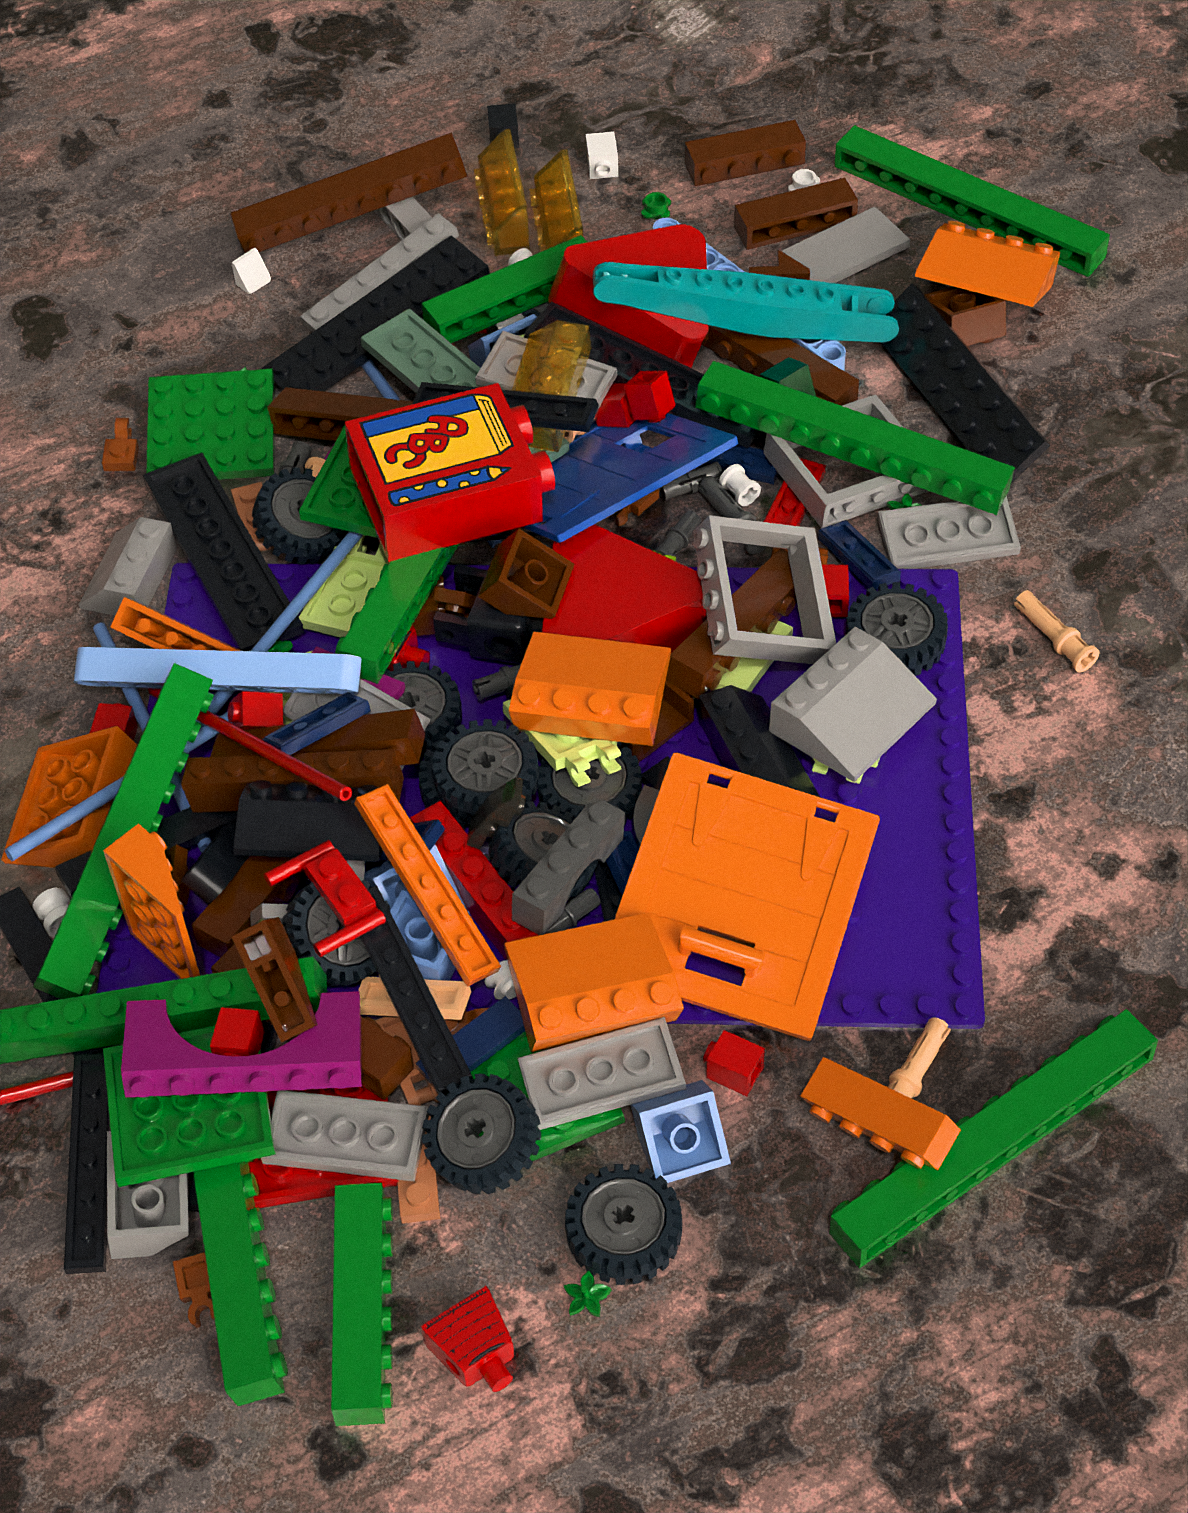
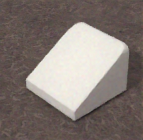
M256 248L251 249L232 262L235 283L248 294H252L271 281L270 274Z

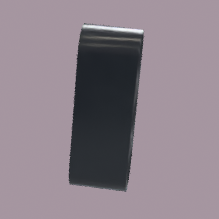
M233 819L218 832L181 879L207 905L225 889L249 857L246 855H234L236 822Z

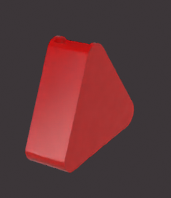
M678 224L571 245L565 249L548 296L549 304L552 301L692 368L700 346L708 333L709 326L707 324L621 304L599 301L593 292V270L597 265L604 262L707 270L706 240L698 229L690 225Z
M595 524L561 543L553 542L552 550L574 563V567L555 617L552 619L544 618L542 633L671 648L672 653L707 619L706 609H704L702 602L701 579L696 570Z

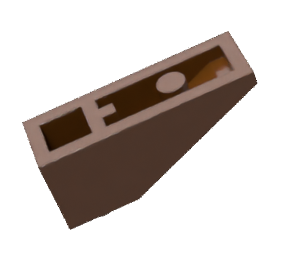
M280 918L263 920L232 936L233 942L281 1043L317 1026L296 952Z

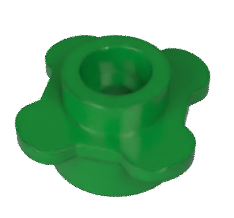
M652 192L642 200L644 209L641 211V215L644 218L661 219L670 216L668 207L671 205V200L665 194Z

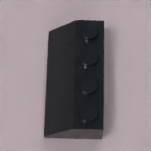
M733 685L699 695V723L725 768L820 797L791 745L769 731L771 710L762 696Z
M257 780L247 783L239 798L233 847L234 855L294 858L330 840L334 848L339 850L345 860L379 862L383 850L354 804L357 797L379 787L375 785L350 787L352 790L350 799L342 801L317 786L307 785L304 782L271 784V782L266 780Z

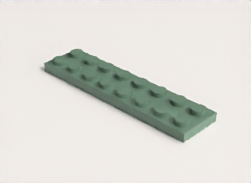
M407 309L361 337L362 347L415 393L418 392L421 382L483 387L477 385L475 380L480 367L411 309ZM532 427L533 443L528 445L532 454L545 451L552 463L569 452V442L554 429Z

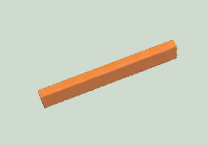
M386 784L357 797L354 802L355 806L466 986L468 987L497 973L501 968L499 961L389 785Z

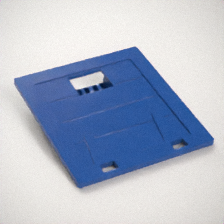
M669 413L665 415L666 417L663 420L655 423H649L647 420H636L629 428L597 426L596 421H594L589 432L575 436L574 441L569 444V452L551 463L555 476V490L542 493L543 521L523 526V528L561 543L738 445L737 436ZM650 430L671 438L651 448L643 445L640 434Z

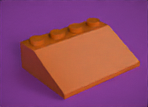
M948 221V224L944 223L937 229L915 273V277L1034 307L1052 288L1060 252L1054 251L1053 246L1049 244L1035 243L1034 246L1023 243L1024 239L1017 236L1007 235L1006 238L995 236V232L989 229L977 228V231L965 228L966 225L964 223Z
M533 632L514 683L509 707L512 723L521 730L653 746L671 648Z
M118 726L39 747L5 849L123 777L137 744ZM113 800L14 861L7 857L4 849L1 860L5 864L55 868V866L91 851Z
M138 823L103 850L129 932L179 979L200 976L182 914L185 909L177 896L179 888L171 876L173 867L165 855L167 846L156 832L152 831L149 833Z
M649 912L504 943L531 1052L566 1045L665 1017L666 1023L676 1021L684 1009L674 971Z

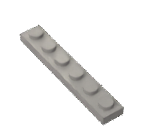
M439 213L303 313L300 316L303 325L311 332H314L452 235L456 239L459 236L457 227Z

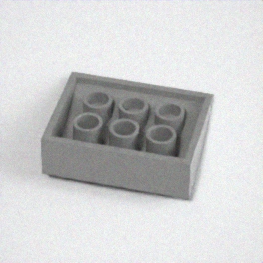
M854 627L771 702L769 731L855 782L936 704L937 698L884 642Z

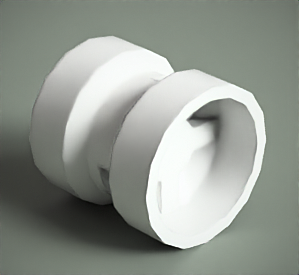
M57 887L42 892L33 903L35 913L38 918L44 920V928L52 938L55 937L70 902L66 891Z

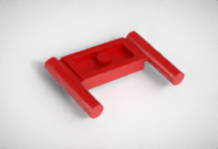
M330 840L263 874L265 881L271 887L304 869L306 875L342 923L344 928L313 944L314 950L320 958L386 922L383 912L376 907V901L339 850L334 848Z

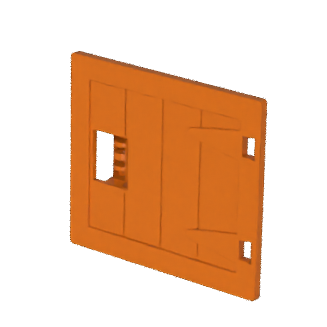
M673 753L615 919L649 912L674 971L682 1001L802 1040L811 1041L880 817L693 757ZM709 774L730 780L728 788L707 783ZM816 807L837 813L835 823L815 817ZM698 927L703 928V929H706V930H709V931H712V932H715V933H718V934H721V935H725V936H728V937H731V938H734V939H737V940H740V941H743V942H746V943H750V944H753V945H755V946H754V948H752V947H749V946H746V945H743V944H740V943H737V942H734V941H731V940H727V939H724V938H721V937H718V936H715V935H712V934H709V933H705V932L699 931V930H698ZM691 952L744 968L745 977L742 986L686 969L685 965L689 955H691Z

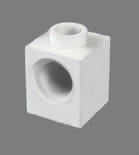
M615 133L586 134V156L590 179L618 177V153Z

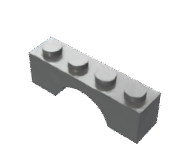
M594 796L512 893V920L538 935L546 934L564 912L568 897L576 881L587 866L596 859L604 863L623 840L625 812Z

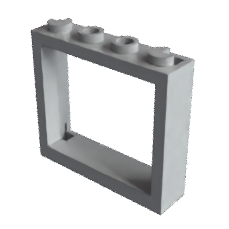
M877 395L842 405L843 407L903 427ZM766 433L763 454L821 528L887 506L888 501L900 502L907 493L910 497L929 492L895 478L882 475L827 494L792 450L802 445Z
M709 515L693 531V546L696 549L698 561L697 573L701 579L702 602L704 609H706L709 626L708 635L711 638L713 655L814 664L836 644L815 528ZM722 541L785 548L788 550L803 637L737 630Z

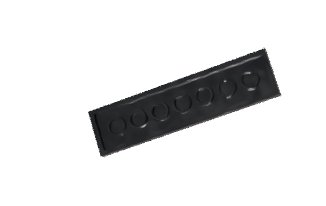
M451 235L261 369H273L274 387L280 392L285 387L326 391L373 357L362 347V336L407 309H411L423 319V302L490 274L489 267Z
M911 283L895 300L892 311L885 314L897 320L899 332L892 340L881 343L968 451L1015 467L1011 481L1013 483L1051 445L915 284Z
M552 301L525 331L524 338L617 368V377L613 384L627 383L640 371H667L676 404L671 412L678 417L736 435L738 445L747 449L760 432V430L696 408L698 384L704 374Z
M201 452L144 474L143 479L147 489L165 521L171 523L175 539L234 644L242 651H251L290 602L203 453ZM298 615L277 641L281 640L283 642L304 633L303 624Z

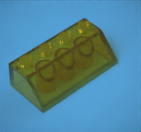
M505 129L477 156L478 168L473 169L475 186H481V188H477L479 206L485 205V207H481L483 225L489 224L488 227H485L487 245L493 244L495 256L513 254L522 248L530 250L527 204L510 129Z
M563 149L534 175V188L529 189L531 206H537V208H533L534 225H540L539 228H536L538 246L544 245V247L540 248V252L579 235L583 236V226L568 151Z
M557 320L530 333L511 391L576 397L591 351L589 326ZM532 427L533 443L529 444L528 447L559 452L566 430Z

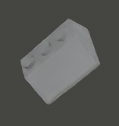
M139 517L116 532L79 603L80 609L115 616L124 597L149 606L177 550L171 523Z
M107 1131V1238L111 1259L153 1256L189 1235L187 1173L118 1187L115 1180L111 1131Z

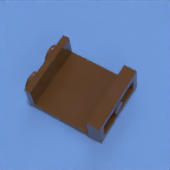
M665 681L653 746L621 742L622 748L627 746L631 749L632 756L635 755L639 763L694 721V699L692 695Z

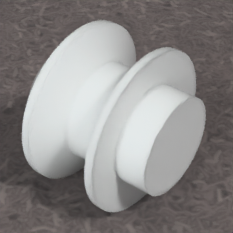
M508 960L499 962L501 965L500 970L486 977L485 985L489 988L495 987L494 996L496 999L501 1000L505 996L508 999L516 997Z

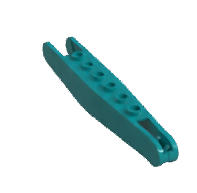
M616 262L601 263L593 270V292L599 301L630 306L741 333L774 338L887 342L895 338L899 332L897 320L885 315L892 311L895 301L893 294L884 289L748 272Z

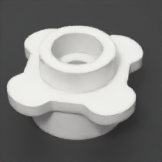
M800 169L792 175L793 182L788 186V190L793 191L820 184V178L809 169Z

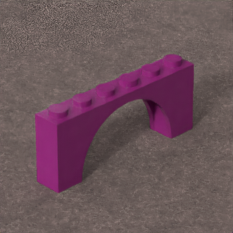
M360 991L321 993L319 1007L315 1014L317 1026L300 1033L296 1038L279 1048L251 1056L217 1055L203 1051L188 1043L173 1028L168 1017L166 999L127 1001L121 1064L125 1097L185 1096L191 1094L362 1087Z

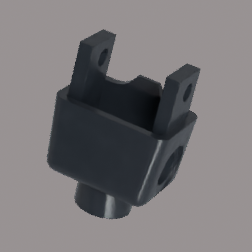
M456 564L453 571L455 590L477 597L468 618L436 611L433 618L436 641L469 647L471 657L516 664L522 663L533 632H542L544 618L504 614L478 597L488 570Z

